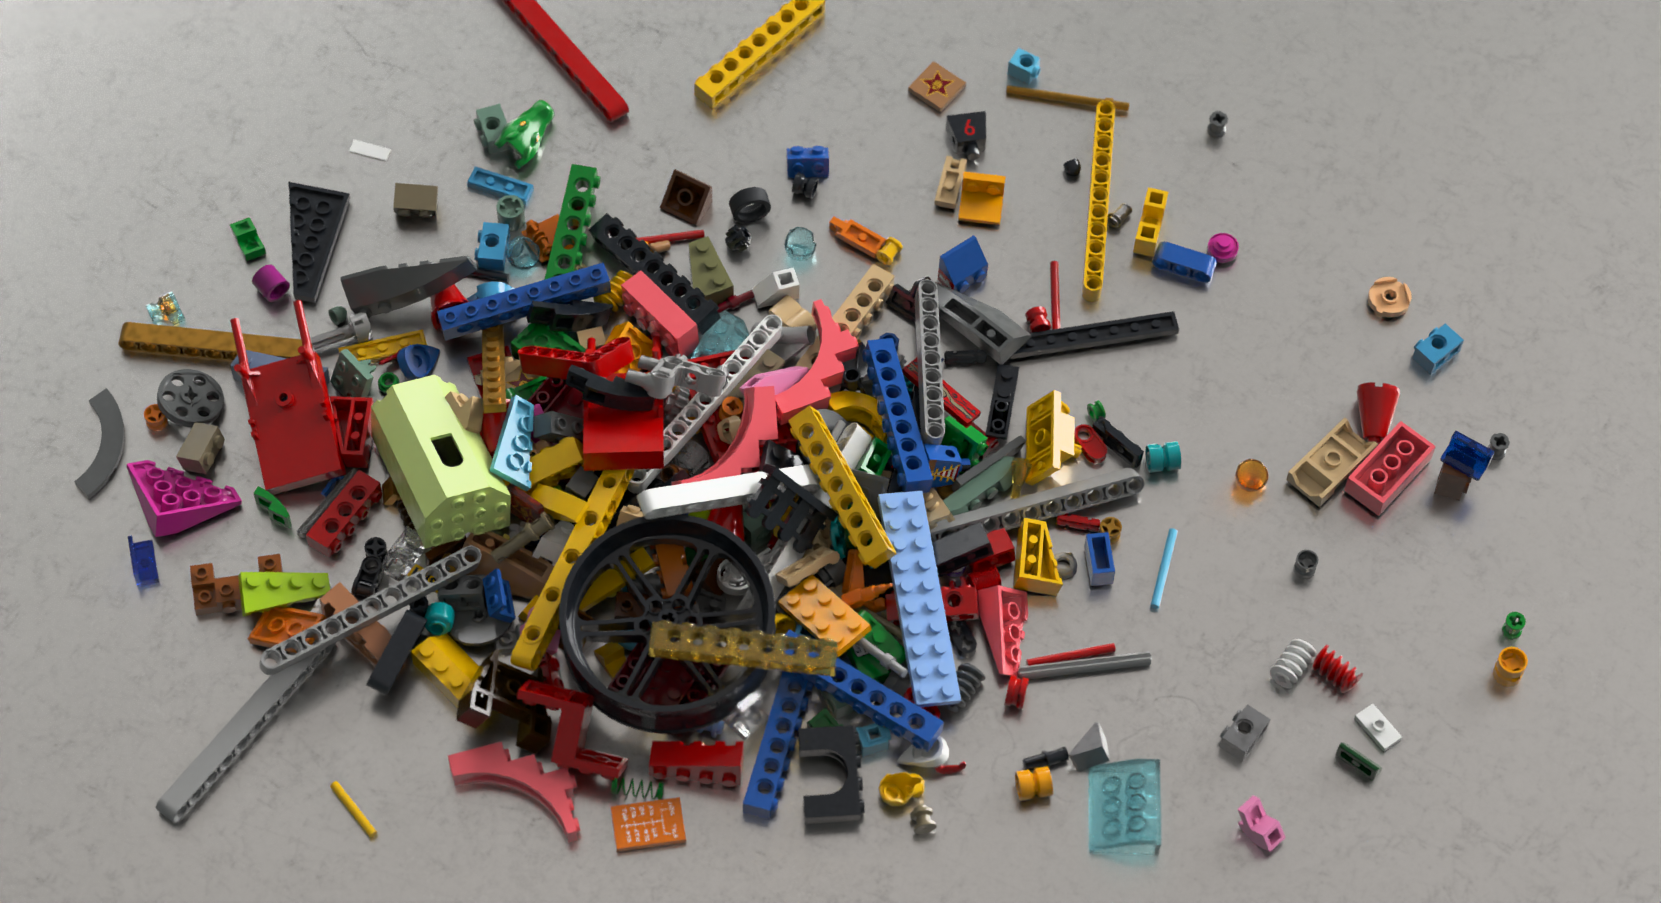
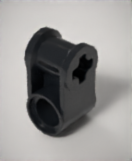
M370 555L363 559L352 585L351 594L353 596L370 597L378 593L384 576L383 566L379 557ZM371 567H377L375 571H368Z

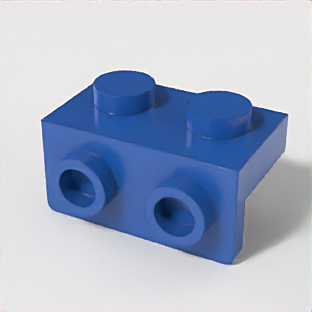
M794 146L786 148L788 178H795L798 172L804 174L805 177H829L828 148L823 146H813L812 148Z
M494 569L482 579L489 617L511 623L516 617L509 581L502 579L499 569Z

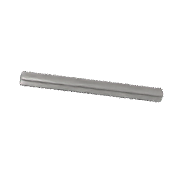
M1140 652L1021 666L1018 668L1019 679L1023 677L1035 679L1145 666L1151 664L1152 658L1150 652Z

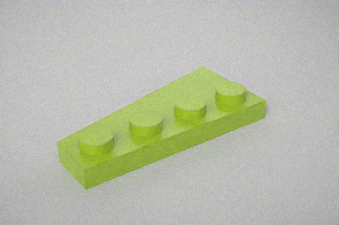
M240 572L238 575L243 617L259 611L261 613L270 611V609L280 606L282 608L287 607L293 603L317 600L330 590L328 573Z

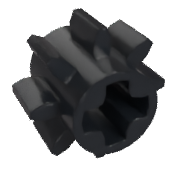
M737 225L728 229L725 242L729 249L732 251L738 249L740 253L747 249L751 244L749 242L751 240L750 232L743 226L738 228Z

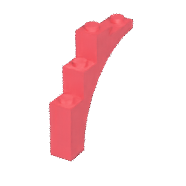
M821 299L813 302L811 312L820 339L819 354L812 368L798 383L788 390L775 395L776 418L780 425L789 423V419L809 405L816 410L828 409L829 400L831 399L829 388L842 383L845 371L842 363L856 357L858 349L857 339L854 336L852 337L848 329L841 332L839 324L835 323L832 319L829 307L825 306Z
M774 386L744 388V409L741 423L735 439L726 453L713 466L701 474L685 480L671 482L672 486L741 475V473L752 472L754 467H760L759 445H764L768 440L778 439Z
M502 741L448 755L449 766L455 785L472 782H492L524 791L540 801L553 813L562 826L568 843L577 841V832L580 831L577 817L573 818L571 811H574L571 798L574 797V788H577L574 774L569 775L568 769L562 768L544 773L541 761L537 762L534 754L511 760L508 748H503Z

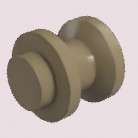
M926 805L916 806L910 813L911 819L917 822L913 827L916 834L929 833L937 827L935 821H930L933 810Z

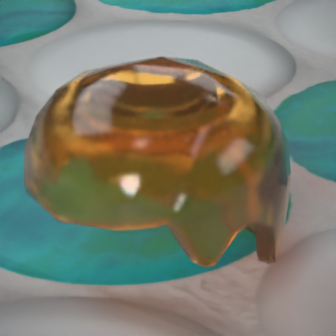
M1247 459L1239 463L1235 472L1236 483L1247 492H1255L1262 489L1267 484L1269 477L1267 467L1261 461L1255 459Z

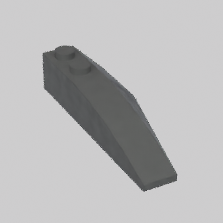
M468 256L440 259L439 263L429 262L428 260L420 261V265L408 266L407 263L398 264V268L388 269L386 265L341 277V283L350 309L355 314L364 312L370 318L371 316L389 313L433 296L476 271L477 266Z

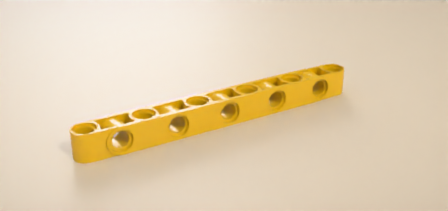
M635 469L603 470L587 501L590 504L579 522L576 523L512 651L510 660L512 665L530 671L537 669L560 624L559 606L561 594L568 574L575 564L570 563L577 561L584 550L606 532Z

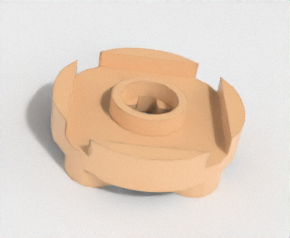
M1383 277L1376 280L1368 293V303L1378 317H1398L1405 314L1412 298L1409 287L1405 283L1398 282L1394 277ZM1386 294H1390L1391 297L1395 298L1388 300L1386 299Z

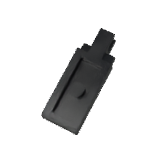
M1102 416L1093 423L1092 428L1104 438L1103 442L1133 468H1137L1141 464L1144 451L1141 450L1139 445L1129 440L1122 431L1117 430L1110 424V421Z

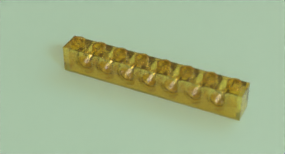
M662 620L652 623L649 653L651 657L835 677L838 642H834L829 638L816 640L808 636L789 637L783 633L770 635L764 634L761 631L743 632L737 628L725 630L711 625L697 627L691 623L679 625ZM672 637L680 638L677 642H671L669 639ZM696 639L704 641L702 644L695 645L692 643ZM718 642L726 643L724 647H717L715 644ZM742 644L750 646L746 650L738 648ZM764 647H771L773 649L771 652L762 651ZM788 649L795 650L796 653L793 655H788L785 653V651ZM810 652H817L819 656L810 657L808 654Z

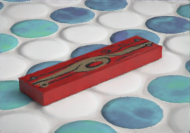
M916 357L902 369V372L908 380L919 388L918 361ZM942 379L944 410L966 428L980 416L981 411Z

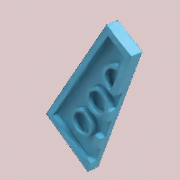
M514 395L511 397L489 471L522 490L528 491L531 489L529 473L532 471L530 452L532 451L533 442L530 439L531 432L533 431L534 405Z

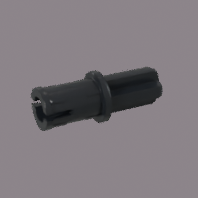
M1065 746L1052 751L1043 750L1041 754L1024 758V769L1031 771L1035 768L1046 766L1050 768L1055 763L1068 761V751Z

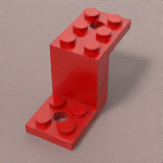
M530 679L518 689L517 699L523 700L525 704L536 705L538 703L545 705L546 709L554 711L561 709L551 758L552 763H556L558 767L569 769L570 767L577 768L579 772L584 774H601L602 778L609 780L620 777L627 768L628 758L584 748L594 696Z

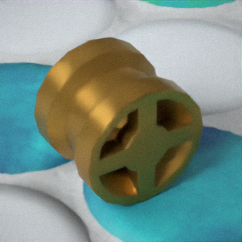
M1106 517L1100 523L1099 533L1108 531L1110 544H1115L1120 539L1122 524L1115 517Z

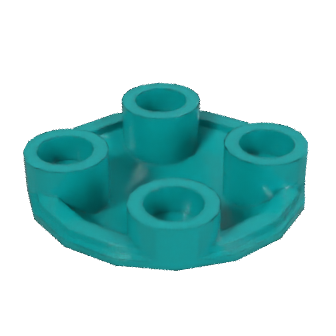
M837 517L834 522L831 521L830 540L834 551L839 553L842 560L847 557L848 550L845 544L844 527L839 522V517Z

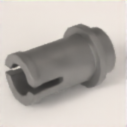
M1123 202L1118 209L1108 214L1107 223L1113 228L1120 227L1122 221L1132 213L1131 206Z

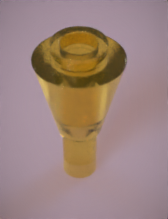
M1020 457L1011 461L1013 483L1011 498L1014 499L1020 497L1021 488L1033 467L1028 459Z

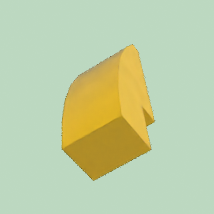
M542 484L536 486L526 501L540 513L545 512L557 520L574 523L579 522L590 505L571 494Z

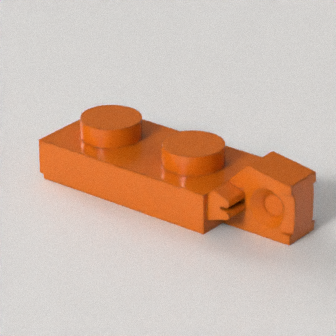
M833 216L829 222V229L835 232L839 239L873 258L876 257V252L881 250L886 244L885 238L852 219L842 221Z

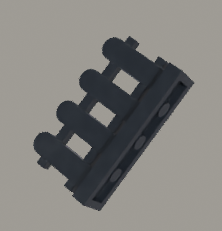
M765 464L761 471L767 477L760 479L759 483L761 486L753 498L749 497L746 502L749 505L746 508V514L749 517L757 518L762 513L764 515L762 526L765 529L772 530L778 525L780 527L777 532L778 539L787 542L794 537L793 550L798 553H804L807 549H812L814 546L811 542L818 531L825 529V520L834 522L839 514L780 469ZM779 485L783 487L781 491L777 489ZM775 494L777 497L769 510H767L765 506L772 495ZM794 497L798 499L797 502L793 501ZM789 506L792 507L785 521L780 520ZM810 509L813 510L812 514L808 512ZM803 519H808L801 532H796Z

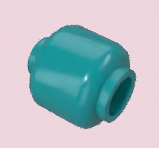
M444 602L430 604L424 617L427 619L426 630L437 636L450 632L455 619L454 609Z

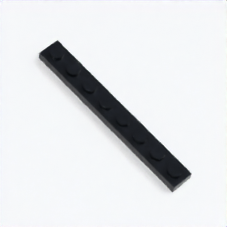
M1172 311L1030 333L1031 338L1011 356V359L1179 333V326L1175 312Z

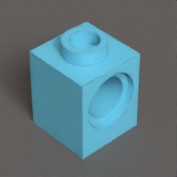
M1018 48L1009 61L1007 74L1030 84L1032 79H1036L1041 71V67H1039L1040 58Z

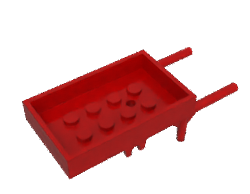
M301 300L293 302L303 345L298 347L300 355L252 369L249 368L239 318L230 320L239 364L234 366V370L242 380L250 417L248 423L252 428L251 436L256 444L265 490L272 495L346 475L321 358L312 349ZM284 397H288L286 401L282 402Z
M654 336L652 338V358L658 360L661 359V337ZM590 337L587 339L585 353H592L596 350L595 338ZM613 373L606 379L612 382L615 376L625 379L627 373ZM655 398L653 409L647 411L618 410L583 400L584 471L664 469V399Z

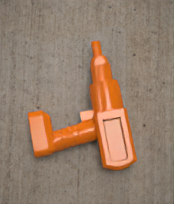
M892 583L872 585L864 589L858 588L841 595V599L852 609L864 605L869 610L877 613L887 609L886 599L883 597L875 598L892 587Z

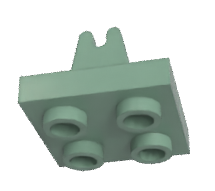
M344 349L339 353L330 382L344 397L367 398L374 378L371 373L376 370V365L369 366L371 363L370 359L358 361L348 349Z

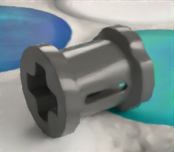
M1215 111L1209 117L1210 124L1207 127V132L1211 137L1220 138L1225 135V125L1228 122V117L1221 111Z
M1503 433L1491 436L1490 444L1486 450L1488 457L1493 460H1501L1505 457L1506 449L1510 444L1508 436Z

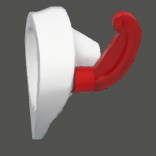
M941 736L937 738L928 752L911 745L897 760L898 763L925 768L934 767L935 771L941 774L956 773L966 767V762H960L959 765H942L948 760L949 748Z

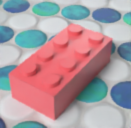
M641 270L621 285V296L624 301L623 308L630 317L633 316L637 319L639 326L643 330L647 329L651 333L652 338L660 336L661 344L670 356L681 354V356L685 355L687 357L700 347L697 324Z
M1400 421L1348 477L1344 491L1380 516L1432 459L1436 446Z

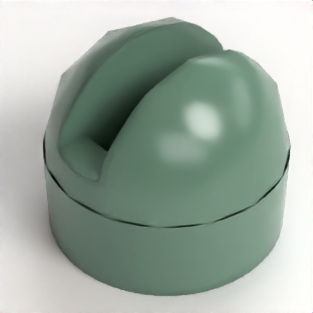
M335 306L328 311L331 320L336 325L342 323L347 318V311L342 306Z

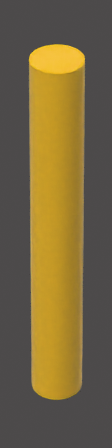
M334 781L330 788L370 838L374 837L377 834L375 828L338 781Z

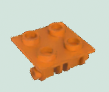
M558 214L540 223L529 220L526 223V229L521 231V234L541 263L548 261L550 258L559 220ZM567 245L564 248L569 250L572 249L574 246Z

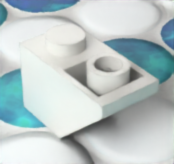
M794 267L773 272L752 288L758 308L777 304L786 295L794 300L799 299L800 284Z

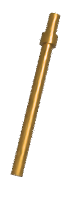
M1007 85L1006 93L1091 106H1097L1099 102L1107 100L1114 104L1115 109L1129 111L1130 105L1128 102L1114 101V98L1108 97L1100 99Z

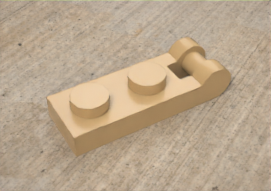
M946 156L934 205L955 209L963 174L966 170L967 159L961 158V160L953 159L952 156Z
M822 546L775 575L779 583L787 587L796 586L802 579L816 574L829 563L836 564L840 556L838 552Z

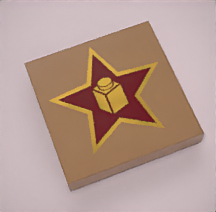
M933 61L908 87V92L941 113L966 87V82Z

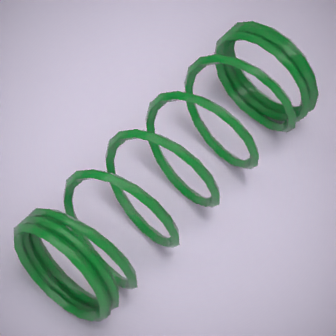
M624 777L621 780L617 793L616 788L618 779L615 778L614 780H612V794H618L623 783V792L625 796L629 793V790L632 785L633 796L636 797L638 795V792L641 787L643 798H645L649 792L651 785L652 799H655L657 796L658 800H662L664 790V783L662 782L658 783V788L653 798L652 781H650L646 795L644 796L643 780L640 781L636 795L634 794L633 778L631 779L626 794Z

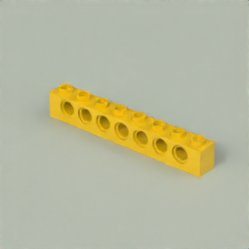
M791 0L788 4H784L760 28L757 27L746 40L743 39L732 52L726 53L718 64L712 65L704 76L696 79L694 95L711 109H714L825 13V0Z
M809 405L788 420L792 427L790 432L796 440L799 439L801 452L805 457L809 458L811 462L809 466L813 473L819 476L821 480L819 482L820 487L830 496L829 503L835 511H838L840 515L838 519L841 525L848 529L850 542L860 551L858 554L860 560L864 565L868 564L876 569L897 553L819 411ZM814 431L812 437L809 438L810 433ZM823 449L822 454L818 456L819 451ZM833 466V470L828 474V470ZM843 484L842 489L838 492L839 486ZM853 502L852 507L847 509L848 505ZM863 520L862 525L857 528L859 521ZM872 538V543L867 546L868 540Z

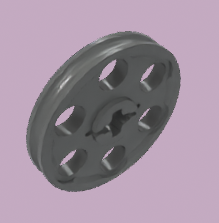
M181 369L171 372L163 378L157 392V404L162 414L173 423L184 427H193L195 422L203 424L212 423L220 415L224 403L223 391L218 382L208 374L193 369ZM180 380L183 383V385L176 386L172 383V381ZM201 380L205 385L197 386L194 384V381ZM189 390H190L191 399H193L192 405H191V400L189 399V397H187V396H188V393H189ZM171 395L174 400L166 401L163 396ZM213 395L218 400L215 402L209 401L207 396ZM183 410L187 413V416H178L176 411ZM204 410L209 416L202 417L197 412Z

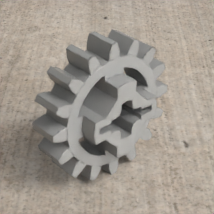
M678 386L674 392L664 398V430L690 402L687 399L690 394L688 388Z

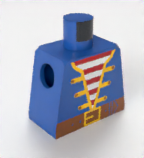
M924 444L933 477L931 488L952 485L959 472H965L970 469L969 458H960L956 447Z

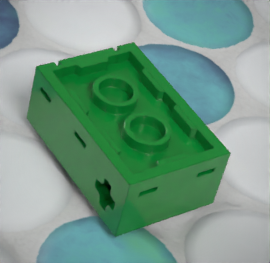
M530 323L517 338L515 337L510 342L512 356L518 360V350L526 346H539L584 353L586 350L563 331H550L549 325Z

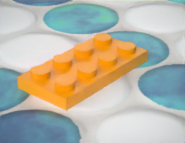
M814 575L807 577L778 601L779 606L837 658L872 630L868 622Z

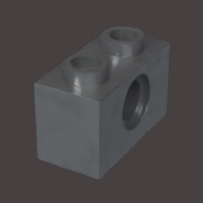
M1248 704L1243 711L1239 709L1232 719L1234 723L1231 727L1226 726L1220 735V738H1222L1220 748L1242 762L1266 732L1270 722L1268 717ZM1238 730H1245L1248 734H1242Z

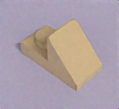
M450 391L445 398L464 430L478 434L481 431L483 421V399L475 396L468 399L462 393L458 394Z

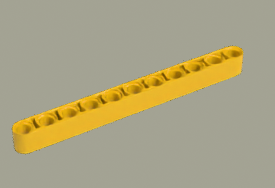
M1107 100L1097 104L1094 123L1082 296L1089 302H1095L1100 298L1104 275L1115 106Z

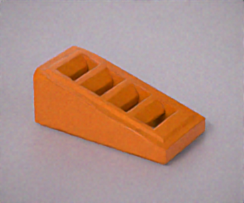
M850 549L848 552L842 586L843 594L858 588H865L863 563L858 556L860 551L856 549Z

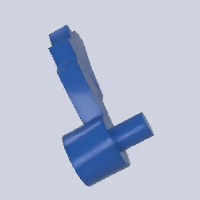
M344 476L332 478L321 492V495L327 497L334 489L336 481L342 480Z

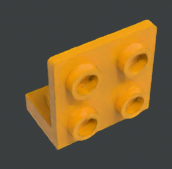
M964 171L958 220L999 225L1006 176Z

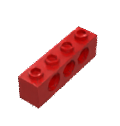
M358 470L306 534L308 546L328 558L334 552L337 553L341 549L346 537L354 533L359 521L367 517L371 506L380 501L382 497L381 483ZM358 497H363L361 500H355ZM346 513H349V514H350L349 516H346V517L342 516L343 514H346ZM330 530H337L334 533H329Z
M961 585L958 589L940 587L947 622L979 619L976 587L971 585ZM892 591L891 594H886L887 621L900 626L895 594ZM952 599H959L961 601L956 607L949 605Z

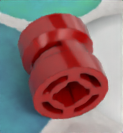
M1033 307L1025 313L1026 320L1030 323V333L1051 330L1050 322L1046 319L1047 312L1044 307Z

